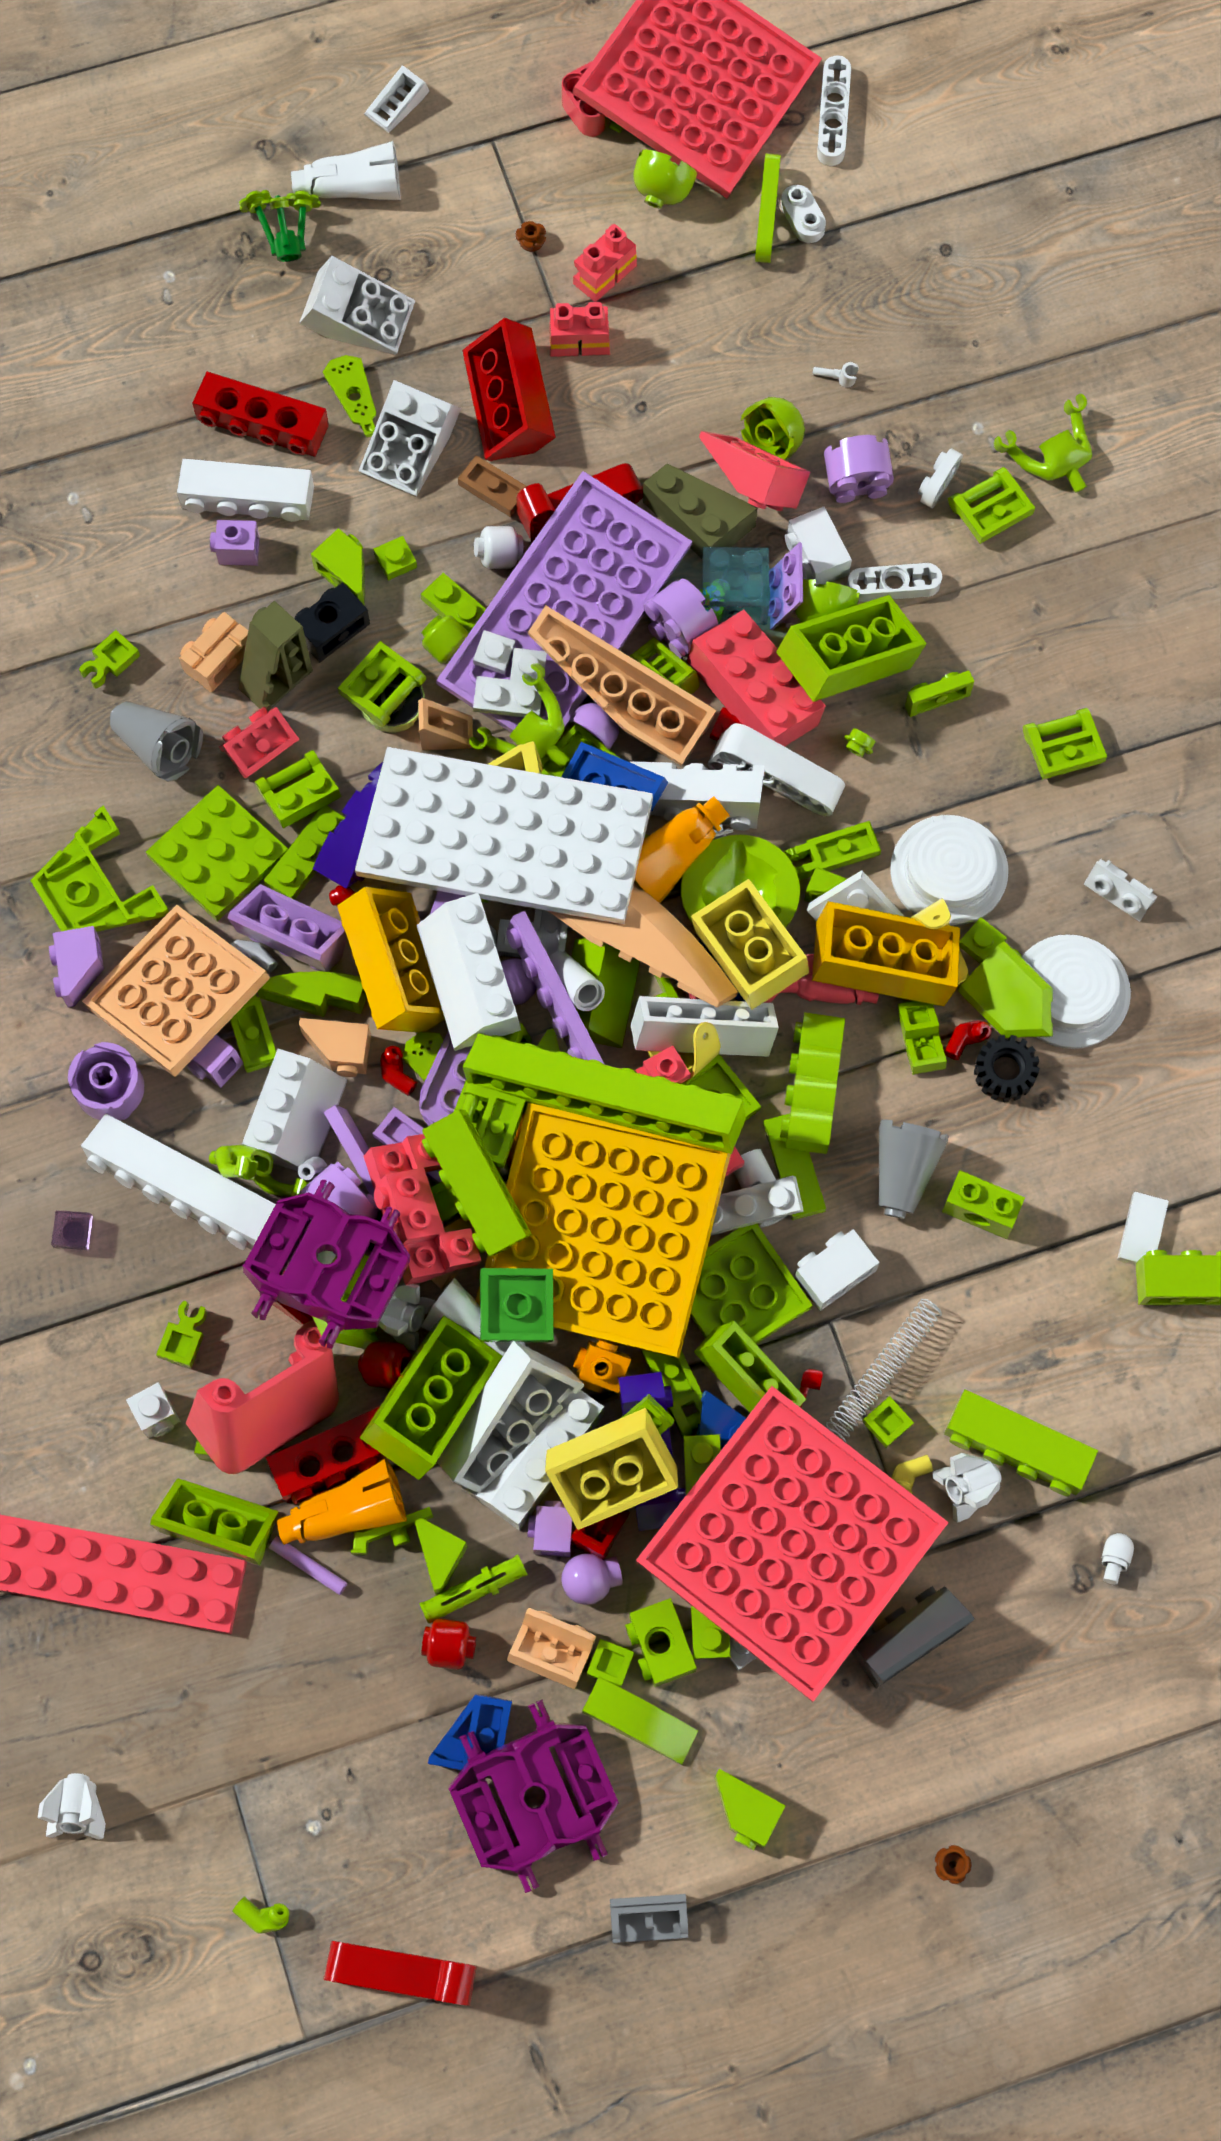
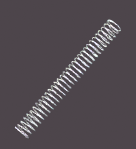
M921 1299L918 1302V1306L914 1307V1312L910 1313L911 1317L906 1318L907 1322L902 1323L903 1327H899V1332H896L894 1334L895 1337L890 1339L891 1343H887V1348H883V1353H879V1358H876L874 1360L875 1363L870 1365L871 1369H867V1374H863V1379H860L858 1381L859 1384L854 1386L855 1390H851V1395L846 1396L847 1400L842 1402L843 1406H839V1411L834 1412L835 1416L830 1417L831 1422H826V1428L838 1434L844 1442H846L845 1438L829 1428L827 1424H833L840 1433L850 1437V1434L843 1427L832 1422V1418H836L846 1429L854 1431L850 1424L836 1416V1412L840 1413L852 1425L858 1426V1423L852 1417L859 1421H862V1418L855 1411L846 1407L844 1402H848L861 1415H866L865 1411L849 1401L848 1397H852L864 1409L870 1410V1407L864 1401L874 1405L873 1400L868 1396L878 1400L874 1392L882 1394V1391L877 1386L886 1389V1386L881 1381L890 1384L887 1377L894 1379L891 1372L898 1373L894 1366L902 1368V1365L897 1360L906 1363L904 1357L910 1358L907 1351L913 1353L914 1350L911 1346L918 1347L915 1341L922 1342L918 1335L926 1337L924 1331L930 1332L928 1326L933 1327L932 1321H938L936 1316H942L941 1310L931 1301ZM923 1303L933 1307L940 1315L930 1311ZM919 1308L923 1314L916 1312L915 1309ZM923 1310L933 1315L936 1320L929 1317ZM912 1313H915L919 1319L912 1317ZM919 1315L926 1318L932 1325L926 1323ZM908 1318H911L916 1325L908 1322ZM915 1320L922 1323L928 1330L922 1328ZM907 1323L912 1330L905 1328L904 1324ZM911 1325L918 1328L924 1335H921L916 1330H914L911 1327ZM900 1329H904L909 1336L900 1333ZM907 1330L915 1334L920 1341L910 1335ZM896 1334H900L905 1341L896 1338ZM902 1335L912 1340L916 1346L907 1341ZM892 1339H896L902 1347L892 1343ZM899 1341L909 1346L912 1351L904 1347ZM888 1344H892L896 1351L888 1348ZM895 1346L902 1349L908 1356L901 1353ZM884 1349H887L892 1356L885 1354ZM891 1351L898 1354L904 1361L897 1358ZM880 1355H884L889 1362L881 1359ZM888 1357L895 1360L900 1366L894 1364ZM876 1360H880L886 1368L877 1364ZM884 1362L893 1367L896 1370V1372L890 1369L887 1365H885ZM872 1365H876L882 1373L872 1369ZM879 1367L890 1373L892 1377L883 1372ZM868 1370H871L879 1379L869 1375ZM875 1372L882 1375L888 1382L880 1378ZM864 1376H868L876 1385L865 1380ZM872 1378L876 1379V1380H877L878 1382H880L884 1387H882V1386H880L879 1384H877ZM860 1381H864L870 1389L862 1386ZM869 1384L877 1388L880 1391V1393L874 1390ZM856 1386H860L867 1395L856 1390ZM864 1388L870 1391L875 1397L871 1396L868 1392H866ZM852 1391H855L864 1401L853 1396ZM860 1394L867 1397L872 1403L864 1399ZM857 1400L861 1401V1402H862L863 1404H865L868 1408H866V1407H864L863 1405H861ZM853 1405L858 1407L863 1413L858 1411ZM840 1407L845 1408L852 1417L841 1412ZM848 1410L852 1411V1412H853L854 1414H856L859 1418L855 1417V1416H854L852 1413H850ZM845 1416L849 1417V1418H850L851 1420H853L856 1424H854V1423H852L851 1421H849ZM842 1422H844L845 1424H847L851 1429H849L848 1427H846ZM836 1426H838L839 1428H841L842 1430H844L847 1434L843 1433V1432H842L840 1429H838Z

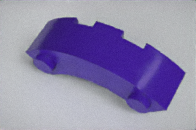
M383 762L368 775V779L372 782H368L361 792L356 790L342 810V814L346 818L338 824L334 833L329 832L313 866V870L346 889L357 881L362 882L365 877L356 875L355 868Z
M661 1372L618 1377L623 1416L648 1394L666 1411L667 1408L673 1407L671 1386H664ZM668 1428L661 1434V1437L673 1458ZM674 1489L635 1506L638 1530L660 1529L686 1496L685 1489Z

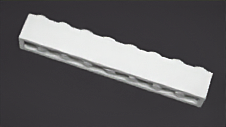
M108 1114L102 1117L81 1145L88 1158L86 1160L87 1164L95 1171L102 1174L107 1171L113 1174L114 1178L121 1185L129 1189L135 1186L142 1190L143 1195L152 1202L159 1204L162 1201L170 1205V1209L184 1219H187L189 1216L194 1218L207 1232L216 1234L218 1231L227 1236V1240L241 1250H244L246 1247L252 1250L276 1205ZM323 1251L316 1258L322 1264H331L336 1255L331 1251Z

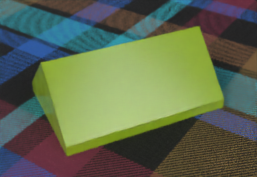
M585 937L575 939L571 957L598 979L605 989L604 998L595 1009L581 1011L576 1006L575 1008L593 1043L622 1048L640 961L635 958L631 962L618 956L620 950L606 943L599 947Z
M177 1478L152 1516L150 1525L160 1533L260 1566L279 1511Z

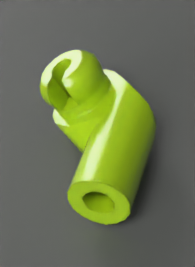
M244 1896L232 1910L243 1922L259 1934L279 1931L289 1922V1909L281 1903L259 1909Z

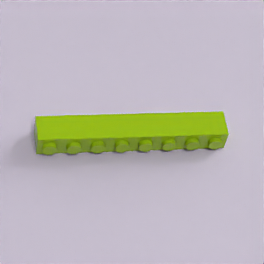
M478 1033L463 1065L467 1083L477 1084L525 1099L527 1102L730 1154L733 1152L746 1120L743 1099H739L732 1094H719L704 1090L697 1085H683L671 1082L665 1077H652L637 1073L629 1068L620 1069L604 1065L597 1060H584L572 1057L565 1052H552L540 1049L530 1043L520 1044L508 1041L498 1035L488 1036Z

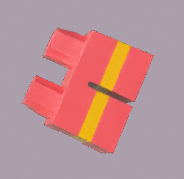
M612 224L605 230V234L594 244L587 246L583 253L574 260L575 267L579 272L573 276V284L590 299L597 302L615 286V282L618 283L637 266L636 244L627 238L626 232L616 224Z
M589 302L585 307H573L569 303H557L555 308H550V357L579 356V340H581L582 356L610 355L607 306H603L601 302Z

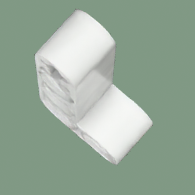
M738 723L732 724L721 734L708 761V767L711 770L723 769V764H737L738 771H752L753 765H765L763 779L765 786L822 816H831L845 787L844 781L833 773L756 730Z

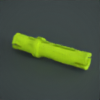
M517 1554L515 1557L490 1569L486 1566L481 1569L482 1573L451 1587L425 1602L419 1603L427 1622L431 1624L434 1620L461 1609L490 1593L494 1596L500 1593V1588L523 1576H527L528 1574L519 1555ZM503 1572L506 1573L505 1576L479 1589L476 1588L477 1585ZM469 1589L471 1590V1593L442 1606L443 1602Z

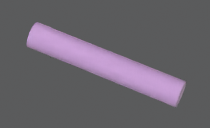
M278 1536L274 1538L269 1546V1549L338 1595H341L348 1584L346 1581L290 1544L284 1545Z

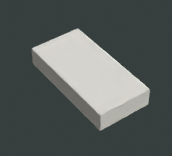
M1138 1192L1132 1194L1117 1260L1136 1265L1137 1261L1143 1255H1146V1252L1158 1250L1168 1200Z

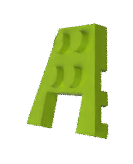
M104 805L94 813L95 817L85 827L82 826L74 834L75 838L64 850H59L30 880L60 931L94 926L96 932L165 917L169 913L167 906L153 885L121 902L98 865L91 851L120 835L119 829Z

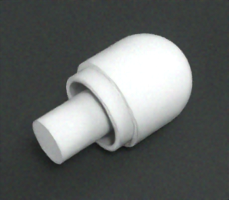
M1113 1534L1105 1542L1101 1558L1102 1565L1106 1567L1103 1581L1106 1583L1117 1585L1120 1572L1127 1571L1131 1564L1134 1544L1125 1534Z

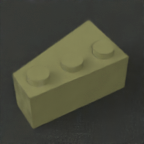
M665 464L643 483V503L666 525L692 541L690 548L708 566L756 527L758 507L750 505L672 465Z
M273 601L268 607L260 608L254 614L249 624L238 687L257 707L261 709L265 706L269 711L313 671L303 626L276 601Z

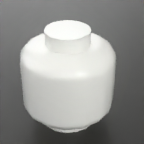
M486 526L482 530L480 537H476L474 540L475 557H480L483 566L488 569H511L523 557L522 535L517 534L516 530L511 526Z

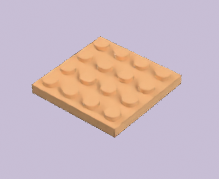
M176 905L82 1002L91 1012L176 1077L270 979V976L266 970Z

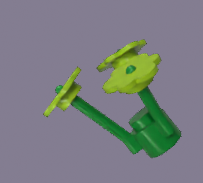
M263 190L261 192L252 191L247 194L246 198L239 201V208L242 213H257L270 244L272 256H277V260L280 262H290L300 259L302 257L301 251L306 250L304 241L306 212L311 211L312 208H319L321 201H319L317 195H310L306 191H296L295 194L289 193L286 197L276 195L275 198H272L268 190ZM266 204H270V210H277L280 232L276 233V239L263 212L267 206ZM289 206L299 211L297 236H295L293 230H287L284 208Z

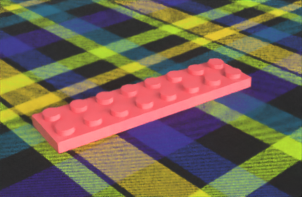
M0 1515V1591L225 1634L232 1633L247 1565L246 1560Z

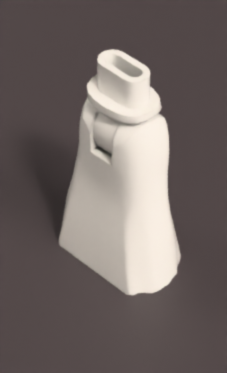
M393 141L350 154L321 158L312 164L304 165V170L291 171L294 194L296 191H306L310 195H317L320 198L401 200L398 161Z
M454 1278L435 1302L421 1327L430 1331L443 1316H446L480 1340V1305ZM512 1342L484 1343L504 1356ZM518 1342L529 1348V1346L527 1344L525 1345L524 1342Z

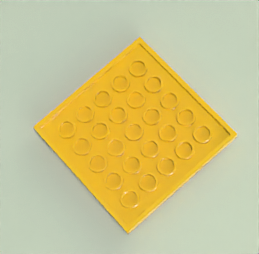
M528 1103L506 1187L532 1235L496 1255L487 1256L484 1268L553 1269V1328L680 1358L731 1154L559 1109ZM479 1286V1290H478L477 1297H476V1302H477L479 1305H480V1286Z

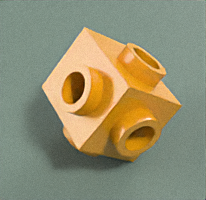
M598 1339L597 1343L589 1340L586 1349L579 1348L573 1367L578 1369L577 1377L583 1380L585 1388L602 1393L603 1388L619 1393L618 1377H625L631 1362L629 1354L618 1351L619 1345L601 1339ZM599 1362L606 1363L605 1366L601 1369L595 1368L596 1364Z

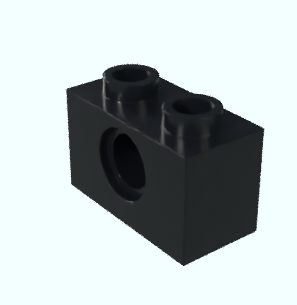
M343 582L336 588L326 590L319 601L311 607L301 609L294 618L303 626L308 651L319 663L370 625L368 609ZM326 618L336 619L332 623L322 622Z

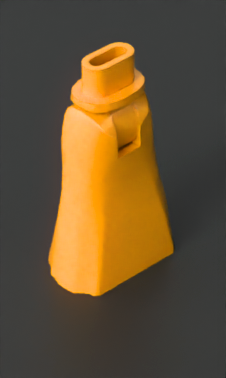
M713 796L704 805L698 803L694 807L680 812L660 829L644 838L634 883L657 902L661 903L691 864L710 845L716 835L714 830L719 832L721 830L719 825L730 816L721 803Z
M383 1459L342 1484L306 1498L299 1504V1509L296 1506L290 1509L291 1515L278 1519L277 1525L280 1539L284 1545L295 1540L302 1544L306 1540L318 1541L348 1532L406 1522L407 1517L394 1469L387 1459Z

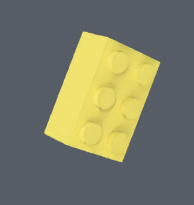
M749 879L691 916L696 934L751 1010L809 973L806 955Z
M646 1408L550 1448L546 1453L545 1472L577 1530L678 1488L677 1465Z

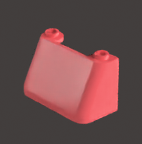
M313 1319L297 1330L294 1338L296 1351L290 1354L288 1359L292 1366L249 1393L244 1394L234 1381L227 1378L213 1380L197 1390L186 1425L222 1472L227 1474L243 1472L326 1419L335 1411L339 1402V1391L333 1350L327 1348V1343L324 1347L318 1342L321 1334Z

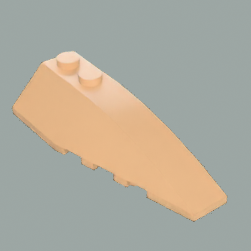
M545 605L528 631V635L625 732L680 766L683 765L694 751L712 723L716 713L714 708Z
M635 883L633 884L624 924L548 911L590 942L599 947L606 943L620 950L618 956L631 962L635 958L649 965L648 972L659 978L676 979L678 981V988L715 1007H719L732 1000L738 994L737 989L699 941L665 907Z

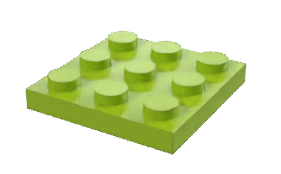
M217 785L146 851V855L218 922L270 873L288 848L223 788Z
M758 1224L738 1228L707 1248L690 1316L705 1338L715 1327L735 1321L753 1342L757 1344L811 1310L813 1305Z

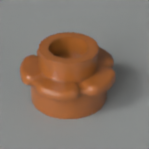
M527 221L521 225V228L517 229L516 239L524 250L534 252L539 250L546 241L544 236L546 229L540 223Z
M951 1845L948 1849L942 1848L935 1856V1862L937 1863L935 1872L943 1881L949 1880L952 1884L961 1883L965 1880V1875L971 1871V1859L969 1856H966L965 1850L959 1846ZM950 1861H955V1868L949 1866Z

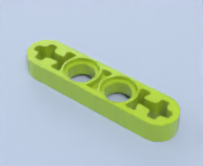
M765 154L755 262L770 263L781 161V155Z

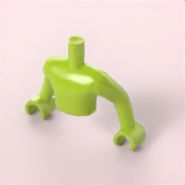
M1078 394L1075 397L1079 408L1074 407L1069 399L1065 402L1064 411L1071 417L1073 436L1068 429L1043 442L1039 448L1044 455L1045 463L1038 462L1026 455L1015 444L1017 437L1011 430L1005 433L1009 444H1004L1001 438L997 436L994 440V448L1000 453L1007 452L1022 469L1037 477L1052 481L1066 476L1075 493L1083 490L1087 486L1078 469L1092 458L1091 445L1087 438L1081 412L1087 405L1086 397L1083 394Z
M533 663L531 668L537 672L538 678L533 679L529 674L524 673L522 679L527 685H534L546 707L548 720H544L531 710L509 737L517 746L534 741L541 760L547 755L559 767L563 768L571 758L556 746L565 728L561 709L556 696L544 680V667L539 663ZM486 727L477 729L478 733L483 735L484 743L478 741L475 737L469 739V744L474 749H483L485 746H488L503 754L516 747L512 743L492 736L491 731Z
M247 1145L221 1146L209 1155V1162L217 1165L223 1177L253 1180L262 1190L271 1195L285 1197L300 1195L299 1191L309 1184L306 1180L296 1178L294 1185L274 1180L270 1175L273 1168V1158L265 1150Z

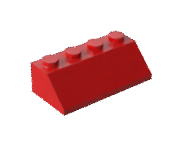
M504 317L462 350L485 460L488 461L534 454L556 438L532 328Z

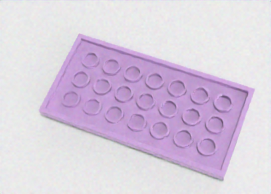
M582 471L436 680L437 685L473 708L477 676L509 680L511 676L513 652L505 675L473 664L483 631L486 630L515 640L514 648L544 651L528 635V631L545 605L620 650L646 613L643 605L661 591L690 549L692 541ZM547 654L544 680L558 700L565 730L570 723L572 714L578 707L582 706L588 694ZM541 700L540 717L548 720L546 707L543 700ZM482 713L511 733L523 719V717Z

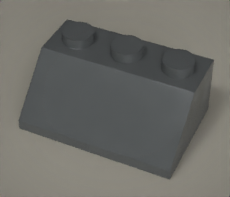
M932 1586L915 1597L918 1604L907 1612L902 1606L885 1618L888 1625L876 1632L873 1627L869 1628L857 1643L858 1645L851 1651L875 1688H878L958 1634L975 1620L971 1612L945 1586L937 1592Z

